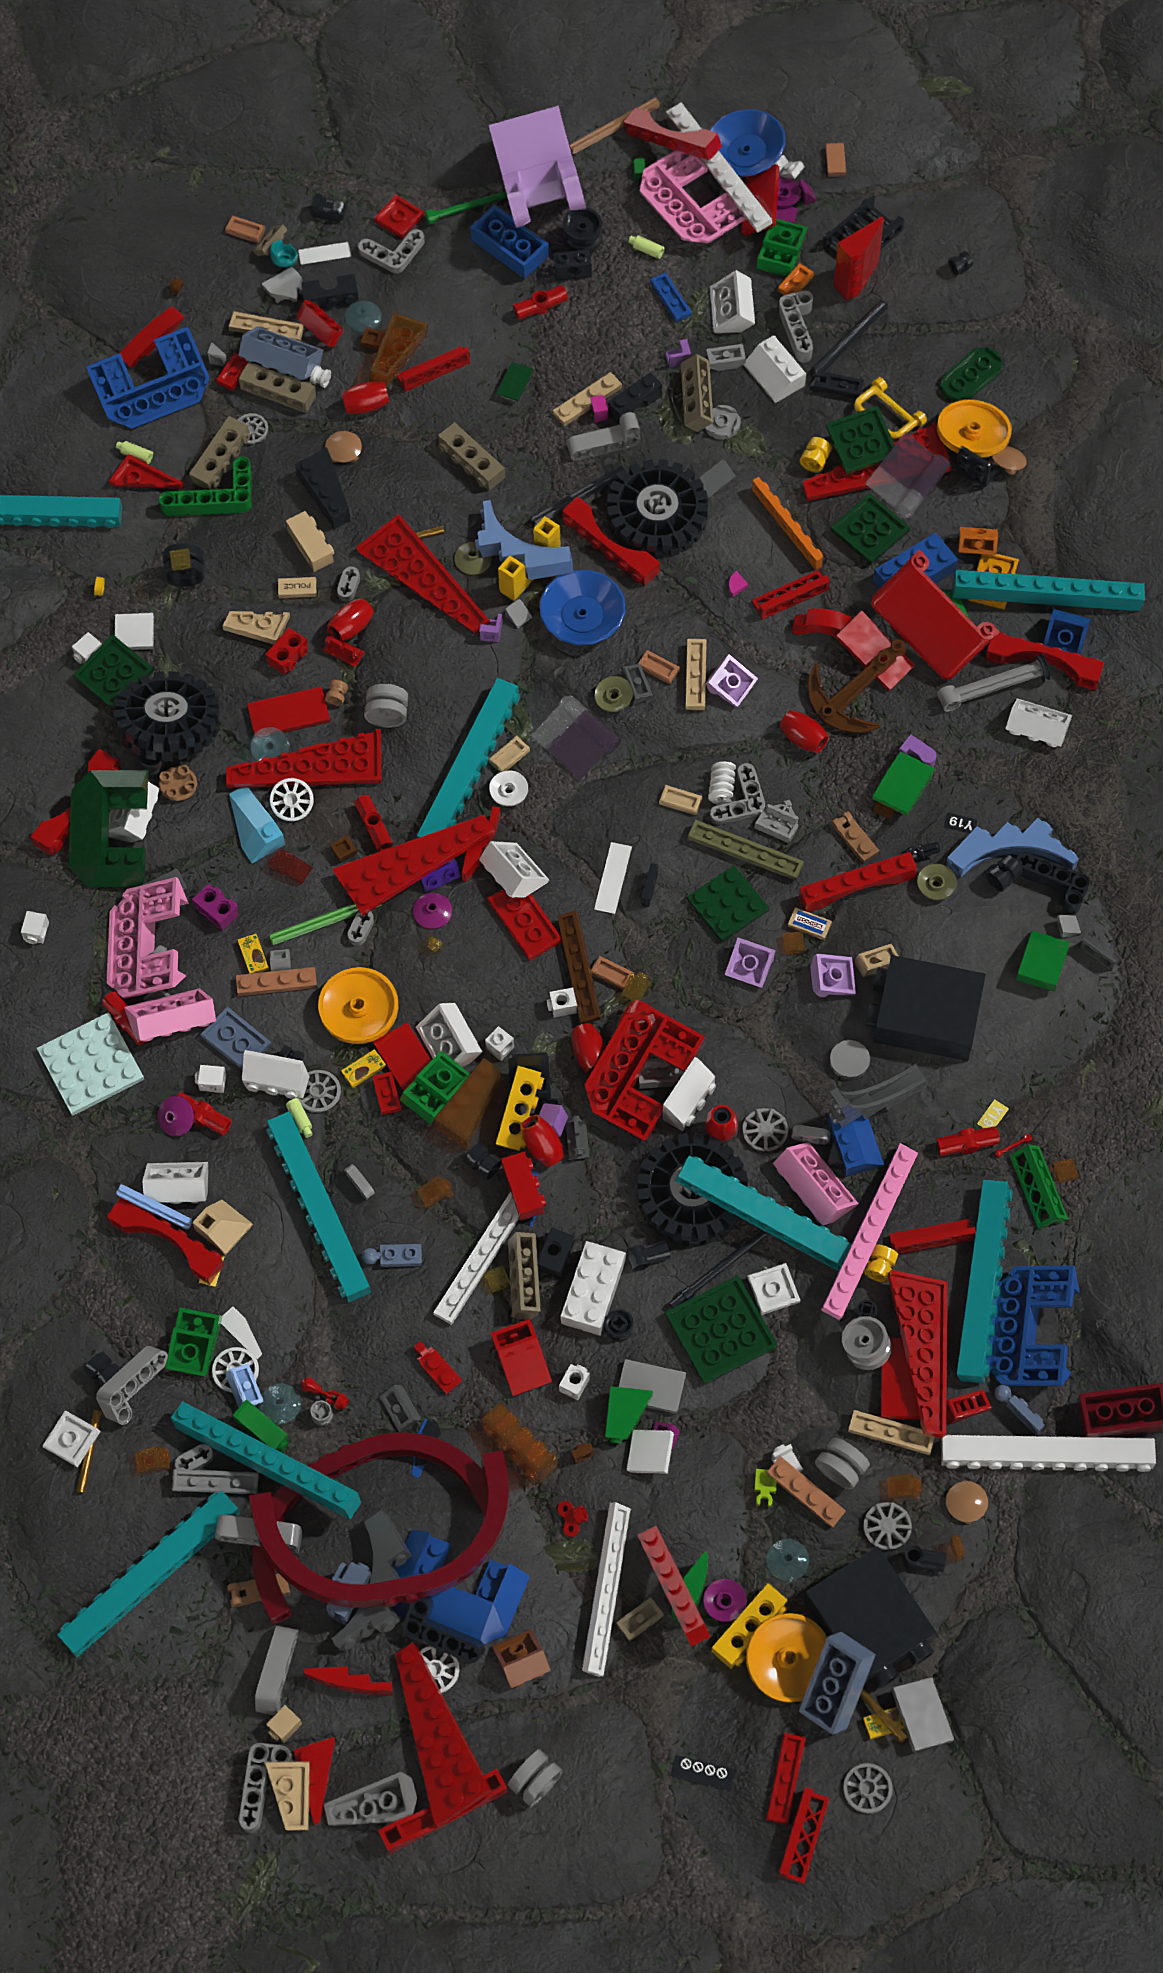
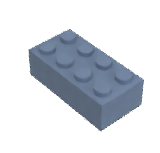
M258 326L242 336L239 356L245 358L248 362L260 363L265 368L277 369L279 373L291 374L299 380H304L311 376L314 367L320 366L323 350Z
M842 1632L827 1637L799 1712L832 1735L847 1729L876 1654Z

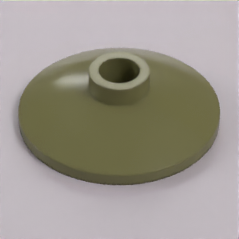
M468 542L457 549L454 560L456 567L466 575H479L490 567L492 556L482 558L480 550L477 551L475 542Z
M619 676L603 679L595 690L596 703L607 712L623 710L629 705L633 696L630 683ZM613 695H618L617 698L612 699Z
M931 864L920 871L917 885L925 897L932 900H943L954 893L957 880L954 872L947 866ZM938 883L940 886L935 887L933 884Z

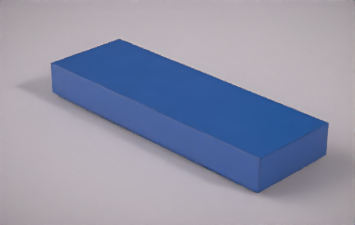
M666 272L650 279L651 286L676 323L692 316V311Z

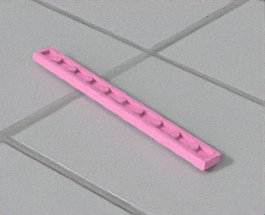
M901 1143L898 1145L821 1311L838 1320L842 1318L918 1152Z

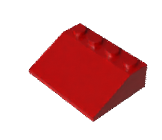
M882 216L838 243L833 287L846 301L857 297L861 293L879 263L884 222Z

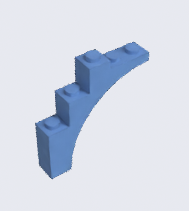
M491 500L483 501L484 509H481V517L485 523L482 524V531H478V539H475L477 551L480 550L482 558L499 555L500 562H504L509 556H512L525 565V573L527 572L529 580L573 573V561L569 546L542 547L515 538L497 521Z
M1037 818L1024 833H1021L1017 826L1007 822L994 837H991L987 830L977 826L948 856L946 866L959 877H962L973 867L998 856L1029 853L1072 870L1077 866L1079 858L1072 850H1067L1063 847L1059 840L1052 838L1053 829L1051 826Z

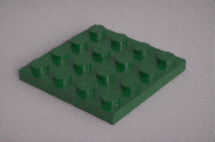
M738 1275L665 1312V1316L704 1385L778 1348L775 1339Z

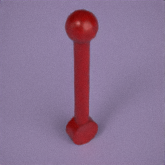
M1026 1134L1023 1139L1001 1150L997 1149L994 1152L995 1156L1001 1157L1002 1153L1024 1142H1031L1032 1136Z

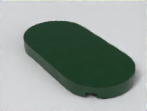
M979 347L970 351L943 375L940 384L943 396L952 402L972 399L1000 374L1002 370L1000 354L988 347L986 349Z

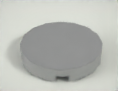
M718 405L716 408H713L714 423L707 426L705 430L716 439L724 440L731 438L740 429V416L734 408L728 405Z
M842 1041L836 1044L831 1051L830 1066L836 1075H840L844 1079H857L863 1076L869 1067V1052L864 1045L857 1041Z

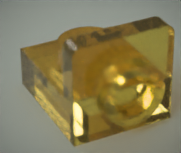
M638 971L637 974L631 973L621 995L631 1000L642 1001L652 981L648 980L649 976Z

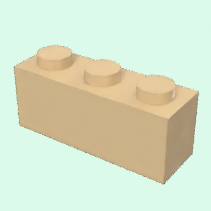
M304 511L286 520L287 531L314 572L334 562V550L330 544L327 545L324 541L326 540L321 530H317L316 522L312 516L309 517L307 512Z

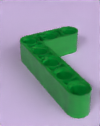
M238 457L234 460L233 489L164 492L159 496L162 513L166 516L248 512L252 508V472L248 458Z

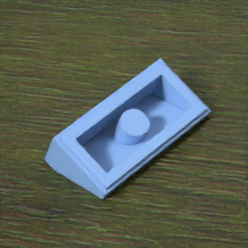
M249 1363L232 1368L226 1372L227 1380L238 1407L246 1399L254 1406L264 1402Z

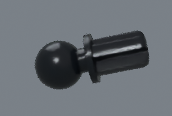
M938 842L925 845L921 843L919 848L914 846L908 847L905 853L911 852L915 862L920 856L926 859V856L939 853L940 845Z

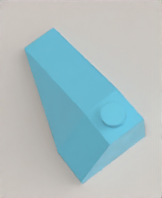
M241 787L229 794L241 847L251 863L258 861L285 845L283 833L248 787Z

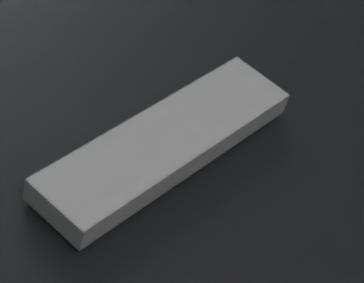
M174 1469L172 1491L219 1493L222 1490L224 1493L258 1494L259 1473Z

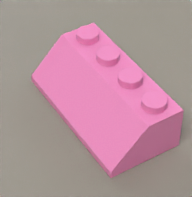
M200 988L124 1007L132 1031L140 1041H150L156 1036H170L172 1032L189 1031L192 1027L196 1026L205 1027L210 1025L211 1022L216 1021L213 999Z
M809 1142L788 1147L773 1163L778 1173L786 1179L790 1188L802 1199V1203L810 1209L815 1219L822 1226L835 1222L858 1205V1202Z

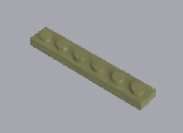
M695 820L688 835V839L795 881H797L804 865L802 860Z

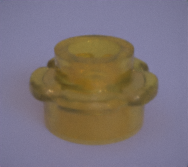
M431 935L428 940L425 939V942L428 943L426 945L428 949L435 953L437 950L442 951L441 947L444 943Z

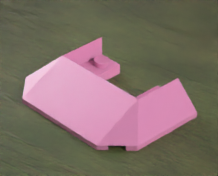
M675 150L643 170L640 194L680 238L685 241L709 243L745 221L746 217L727 193L702 208L696 204L682 187L708 172V167L700 158Z
M177 877L127 889L122 895L124 898L117 906L114 905L110 910L107 984L124 999L173 988L186 977V975L178 971V951L172 949L153 954L155 922L179 916L180 906L189 904Z

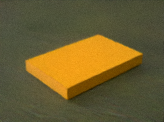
M981 554L977 571L1015 574L1019 559L1000 554ZM968 599V601L1004 610L1007 604L1004 601Z

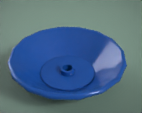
M747 109L732 112L719 119L710 129V131L718 133L722 144L719 152L739 177L753 176L769 169L780 159L786 146L785 131L780 122L767 112Z
M589 569L573 570V573L557 576L545 587L539 601L540 618L547 631L560 641L573 645H593L608 639L621 626L626 613L625 597L619 586L605 574Z

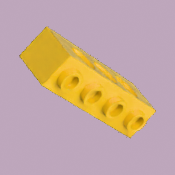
M518 1066L496 1145L520 1151V1147L525 1148L521 1131L514 1135L510 1133L509 1127L513 1123L521 1126L524 1120L531 1117V1109H536L538 1097H535L537 1089L541 1090L544 1078L541 1077V1072ZM524 1084L530 1085L532 1087L531 1094L523 1095L520 1092L521 1086ZM524 1104L527 1108L525 1114L518 1115L515 1112V1106Z
M768 1583L712 1647V1653L730 1669L734 1665L739 1666L746 1658L744 1654L753 1633L749 1632L745 1626L748 1623H754L758 1627L768 1618L784 1614L788 1609L786 1607L788 1600ZM762 1607H768L771 1610V1614L764 1616L759 1610ZM734 1639H740L743 1642V1646L735 1648L731 1642Z

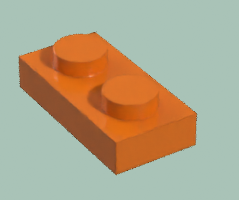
M799 263L779 285L778 292L783 295L800 292L814 277V272Z

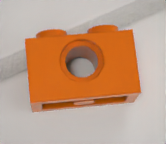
M960 527L958 552L996 555L998 544L997 529Z

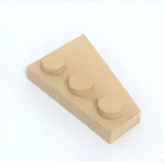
M230 611L223 624V630L275 644L287 625L290 612H283V615H273V612L254 614L253 612Z
M309 1761L265 1762L285 1829L308 1830Z

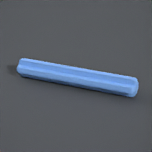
M120 1185L116 1192L117 1196L186 1230L192 1224L191 1218L125 1185Z

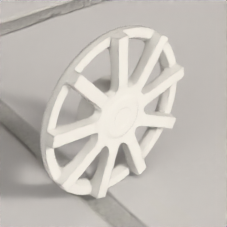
M296 778L281 780L274 786L270 794V805L273 812L285 821L294 822L303 819L311 811L314 802L310 787L304 781ZM286 782H295L293 791L289 790ZM299 783L306 788L300 793H296ZM283 784L287 793L283 794L276 789ZM309 792L310 800L300 799V796ZM274 793L283 797V800L273 802ZM299 803L309 804L307 810L304 811L299 806ZM285 804L280 813L274 807L275 805ZM296 807L302 815L294 817V808ZM287 808H290L291 818L283 816Z
M233 1347L222 1351L216 1357L212 1366V1376L220 1389L233 1393L231 1388L224 1386L228 1382L227 1377L220 1383L216 1375L226 1374L230 1369L244 1365L241 1362L245 1353L252 1358V1360L247 1362L249 1366L255 1365V1372L252 1373L256 1381L259 1375V1366L257 1359L250 1351L240 1347ZM232 1351H242L238 1361L234 1360ZM226 1353H229L231 1360L229 1364L220 1359ZM217 1362L227 1367V1369L216 1371Z
M427 1646L421 1649L420 1653L434 1680L437 1679L441 1686V1693L446 1692L455 1684L459 1676L457 1658L450 1655L454 1663L443 1665V1661L448 1656L447 1653H444L438 1661L436 1660L435 1648ZM432 1649V1660L429 1661L422 1653ZM455 1667V1675L452 1676L444 1670ZM441 1676H445L452 1681L447 1686H444Z

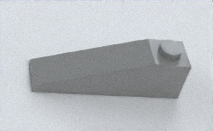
M399 1772L325 1803L324 1808L328 1825L330 1826L395 1822L413 1814L417 1797L412 1778Z

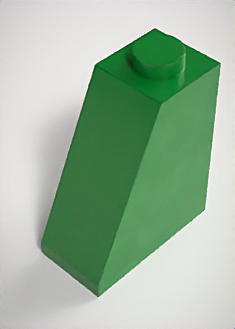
M611 1386L605 1436L610 1439L611 1443L622 1444V1440H628L651 1401L653 1391Z
M246 1399L233 1414L237 1427L248 1436L283 1453L289 1445L288 1435Z

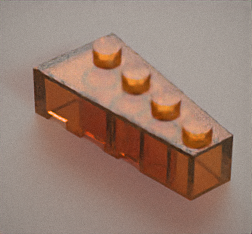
M394 312L370 370L369 382H384L387 388L427 337L429 324Z
M484 1058L435 1118L436 1128L467 1150L501 1079L500 1069Z
M501 1402L482 1418V1429L490 1437L493 1435L498 1440L496 1442L497 1445L504 1452L507 1450L512 1455L510 1458L518 1467L522 1465L525 1468V1474L531 1481L536 1480L540 1484L558 1468L557 1455L553 1451L549 1454L546 1445L540 1439L535 1441L534 1435L526 1426L520 1427L519 1419Z

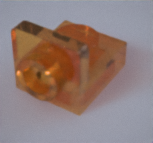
M436 1176L417 1190L425 1206L429 1208L445 1196H453L450 1182L445 1178Z
M153 1446L135 1452L137 1473L144 1474L159 1468L170 1469V1455L166 1448Z
M912 1473L888 1476L889 1498H920L922 1484L917 1476Z

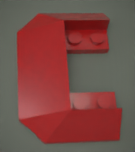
M654 1008L624 1015L585 1083L592 1112L646 1141L656 1128V1123L663 1112V1104L635 1090L633 1086L651 1055L685 1072L693 1058L697 1057L705 1036Z

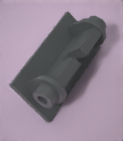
M573 1116L571 1121H566L569 1160L589 1158L586 1120H581L579 1116Z

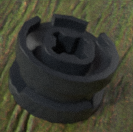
M623 1309L609 1312L605 1319V1332L608 1337L619 1342L628 1339L633 1333V1317Z

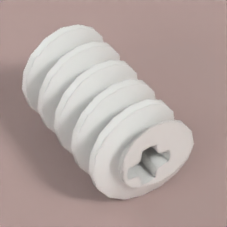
M717 762L712 765L710 793L708 795V799L712 803L721 805L732 802L729 798L733 797L731 791L734 790L732 784L735 780L733 778L735 776V764L731 762Z

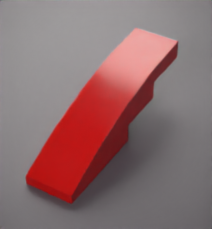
M173 306L168 308L143 328L120 352L123 361L133 368L144 355L148 357L156 347L155 339L174 332L185 317Z
M492 806L489 820L495 833L466 852L462 869L463 882H467L479 867L481 855L489 842L494 839L501 817L499 807Z
M347 1666L304 1668L306 1678L329 1687L370 1695H393L391 1682L371 1683L369 1674L349 1675Z

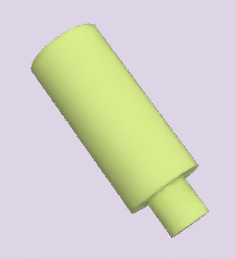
M630 236L628 243L633 244V248L658 259L663 255L664 247L640 236L636 238Z
M118 441L116 444V448L121 450V454L130 455L146 464H149L152 460L153 451L127 441L124 443Z
M295 1098L288 1101L286 1108L290 1111L299 1133H303L305 1138L312 1136L310 1130L312 1125L299 1099Z

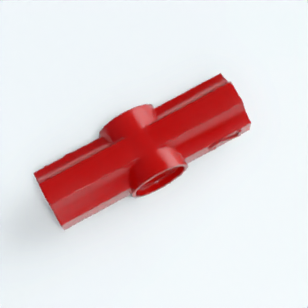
M562 285L548 291L539 290L534 292L531 298L512 305L513 311L519 320L535 313L545 314L550 307L567 301L568 295L565 287Z
M362 795L358 797L354 804L377 851L389 849L393 846V842L370 796ZM371 822H378L375 825H370Z
M115 991L108 993L102 1000V1004L111 1013L116 1024L122 1031H126L138 1046L147 1043L148 1041H140L134 1035L124 1007H127L126 1003Z
M182 1092L176 1095L183 1097L190 1103L194 1113V1124L200 1127L206 1126L222 1136L227 1134L232 1123L230 1118L215 1111L210 1104L202 1100L198 1102Z
M996 1126L978 1130L973 1128L963 1129L955 1135L936 1138V1144L941 1157L960 1152L962 1154H971L978 1151L979 1148L1000 1144L998 1129Z

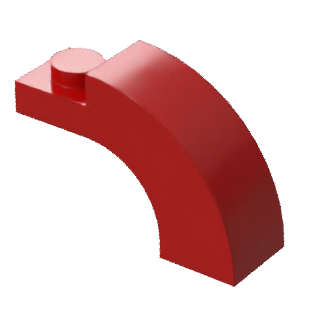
M812 608L808 609L807 614L795 615L792 632L795 635L824 633L835 638L853 618L834 610Z

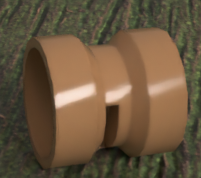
M331 680L328 687L329 692H327L325 700L331 705L341 706L344 703V694L347 693L348 685L340 680Z

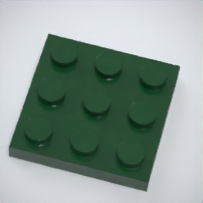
M878 406L832 421L825 426L846 475L897 458L899 455Z
M869 493L833 524L830 531L872 565L910 531V526Z
M112 634L73 675L114 710L115 699H118L117 694L120 690H126V684L132 680L139 684L138 677L145 674L150 676L154 669Z
M734 865L687 896V901L722 943L769 912L767 904Z

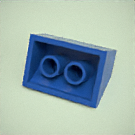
M828 1115L827 1124L833 1142L835 1141L838 1144L844 1162L843 1172L845 1177L884 1167L868 1118L865 1120L861 1115L841 1128L840 1124H834Z

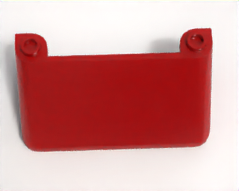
M919 549L873 595L871 605L941 678L950 680L975 658L1000 631L990 622H983L977 627L924 573L929 566V559Z

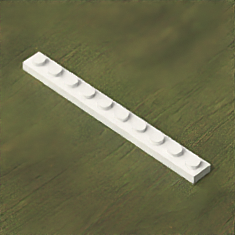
M682 103L666 111L667 116L679 132L701 129ZM719 151L710 161L701 159L756 232L772 224L770 216Z

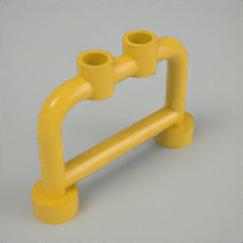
M881 377L872 381V387L861 394L854 403L857 412L864 411L862 403L875 394L908 422L896 432L888 429L892 439H899L915 426L921 427L927 422L926 416L921 411H917L911 416L883 392L887 389V384Z

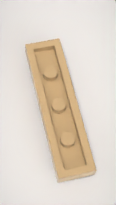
M233 312L229 324L230 331L247 333L258 326L297 341H301L304 332L303 324Z
M610 372L554 409L553 415L565 427L593 408L591 397L603 395L607 399L622 388V383Z
M687 639L686 710H705L706 639Z
M856 1410L853 1412L848 1432L927 1455H930L935 1438L924 1435L922 1429Z

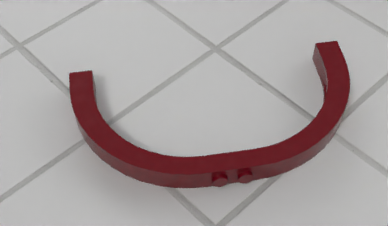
M415 1433L381 1434L363 1439L351 1445H343L336 1452L324 1454L317 1461L308 1465V1467L333 1479L362 1464L383 1457L410 1456L425 1459L442 1466L454 1474L469 1490L485 1519L487 1490L483 1470L460 1449L434 1437ZM282 1485L272 1497L276 1521L284 1522L290 1510L303 1495ZM253 1545V1571L257 1590L272 1625H275L291 1617L292 1613L277 1582L274 1567L268 1561L261 1546Z
M503 1450L485 1453L481 1456L487 1490V1511L480 1531L470 1546L459 1557L432 1572L371 1584L341 1583L323 1577L302 1564L287 1547L277 1526L271 1492L249 1495L257 1539L268 1561L289 1584L309 1597L321 1602L350 1608H366L381 1605L392 1607L397 1602H416L419 1598L438 1594L461 1583L483 1564L495 1547L503 1530L509 1500V1481Z

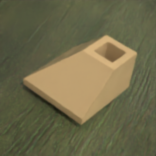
M223 1200L206 1207L192 1222L195 1231L225 1255L253 1226L249 1220Z

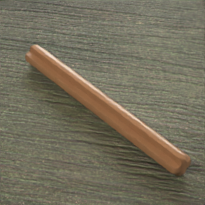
M653 98L637 108L651 112L659 108L660 103L657 98ZM633 110L571 143L569 148L572 154L624 127V120Z

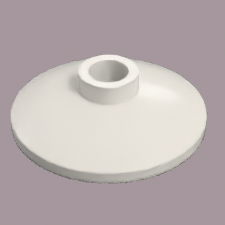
M503 771L495 775L491 780L489 787L490 795L500 805L514 806L526 798L528 783L524 776L518 772Z

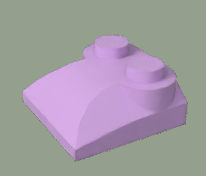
M727 655L709 677L706 685L710 693L718 694L737 708L758 678L731 655Z
M737 938L725 975L763 988L776 950Z
M825 954L813 956L810 969L812 988L816 995L826 997L829 994H856L852 957Z

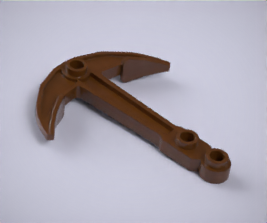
M900 639L892 641L889 648H885L877 655L865 670L831 699H828L823 692L824 689L819 677V664L815 663L809 676L808 687L810 701L820 719L828 726L847 733H866L880 728L879 723L864 721L856 717L851 719L843 711L879 674H883L897 661V656H902L905 653L906 645L904 641ZM900 644L901 648L896 649L894 646ZM886 657L887 661L882 662L880 659ZM825 710H832L830 714H825Z

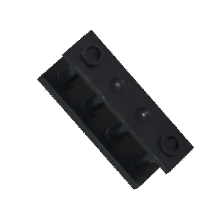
M872 195L870 198L863 200L861 205L832 231H828L824 235L823 248L826 250L832 244L837 247L840 242L838 239L842 235L850 236L855 233L850 228L856 223L861 227L870 224L863 217L871 213L877 219L882 216L884 218L883 224L886 225L882 231L881 250L903 231L905 219L899 215L896 219L890 220L874 207L875 196Z

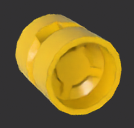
M812 437L800 458V464L808 471L820 472L832 450L831 444L823 438Z
M875 1245L870 1256L871 1261L867 1262L863 1273L872 1280L887 1283L889 1281L888 1272L892 1270L891 1267L895 1266L898 1253L887 1246Z

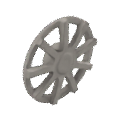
M324 1070L308 1072L309 1075L315 1074L316 1082L312 1084L308 1080L310 1089H306L305 1093H310V1095L303 1100L298 1098L302 1107L312 1113L329 1111L340 1098L341 1087L338 1079L330 1072ZM319 1073L328 1075L323 1083L319 1082ZM331 1078L336 1083L334 1086L325 1087ZM337 1089L336 1097L327 1093V1091ZM324 1097L332 1099L333 1102L327 1106ZM314 1098L312 1107H309L305 1104L307 1101ZM318 1100H321L323 1108H315Z
M772 1108L756 1109L745 1118L743 1124V1136L746 1142L759 1151H772L779 1148L785 1142L788 1135V1125L785 1117ZM761 1113H769L767 1121L763 1120ZM757 1114L760 1123L751 1120V1118ZM773 1114L779 1118L776 1122L770 1123ZM750 1123L756 1126L757 1129L746 1130V1127ZM783 1123L784 1130L774 1129L775 1126ZM757 1133V1137L751 1142L747 1135ZM773 1133L784 1135L781 1142L778 1141ZM760 1138L764 1139V1148L755 1145ZM771 1138L776 1143V1146L768 1148L767 1139Z
M893 1502L878 1503L865 1516V1535L874 1546H878L880 1549L892 1550L899 1548L905 1544L911 1534L912 1524L907 1511ZM881 1507H890L888 1517H885ZM895 1508L902 1514L893 1519L892 1514ZM875 1510H878L881 1520L870 1515ZM901 1518H906L907 1525L896 1524ZM868 1520L878 1523V1526L868 1529ZM896 1529H907L905 1538ZM879 1530L881 1533L874 1541L869 1533ZM894 1534L901 1542L892 1546L891 1535ZM883 1535L887 1536L888 1546L878 1544Z
M871 1763L859 1764L853 1767L844 1779L843 1792L845 1799L858 1812L876 1813L889 1803L892 1796L891 1779L887 1772L878 1765ZM867 1767L866 1779L861 1777L857 1769ZM871 1767L880 1771L873 1780L870 1779ZM853 1772L859 1779V1784L848 1781ZM884 1775L888 1784L876 1785V1782ZM847 1785L858 1788V1791L848 1795ZM889 1789L887 1798L877 1793V1790ZM861 1795L862 1798L857 1806L851 1799ZM873 1796L879 1798L883 1803L875 1807ZM866 1798L869 1799L872 1809L862 1808Z

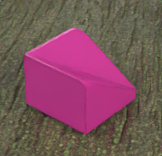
M603 395L591 397L595 422L608 420V407L605 397Z

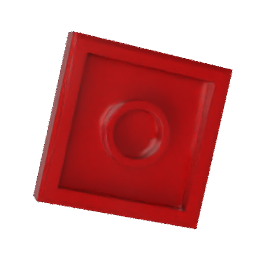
M395 195L374 217V222L403 239L423 218L424 211Z

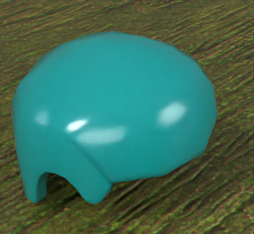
M278 240L270 246V258L275 265L287 268L294 265L297 261V250L292 247L291 243L285 245L282 240Z

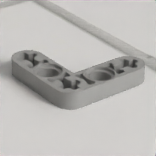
M418 229L410 231L394 252L370 239H363L358 244L359 254L392 273H400L423 246L424 234ZM410 249L411 252L409 254H403L402 250ZM383 253L386 257L379 259L377 255Z
M744 763L738 768V780L744 799L713 807L710 812V820L715 825H724L758 817L765 810L764 797L755 768L751 764ZM744 770H747V772L749 773L748 781L746 775L743 773ZM753 786L757 791L750 794L746 791V788ZM754 799H756L757 806H760L758 810L753 807ZM735 807H740L743 813L736 815L732 810ZM719 812L722 818H718L716 813Z

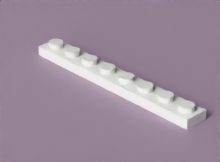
M511 1192L434 1311L435 1316L451 1325L519 1220Z
M616 1502L609 1505L582 1671L595 1676L604 1675L630 1515V1508Z

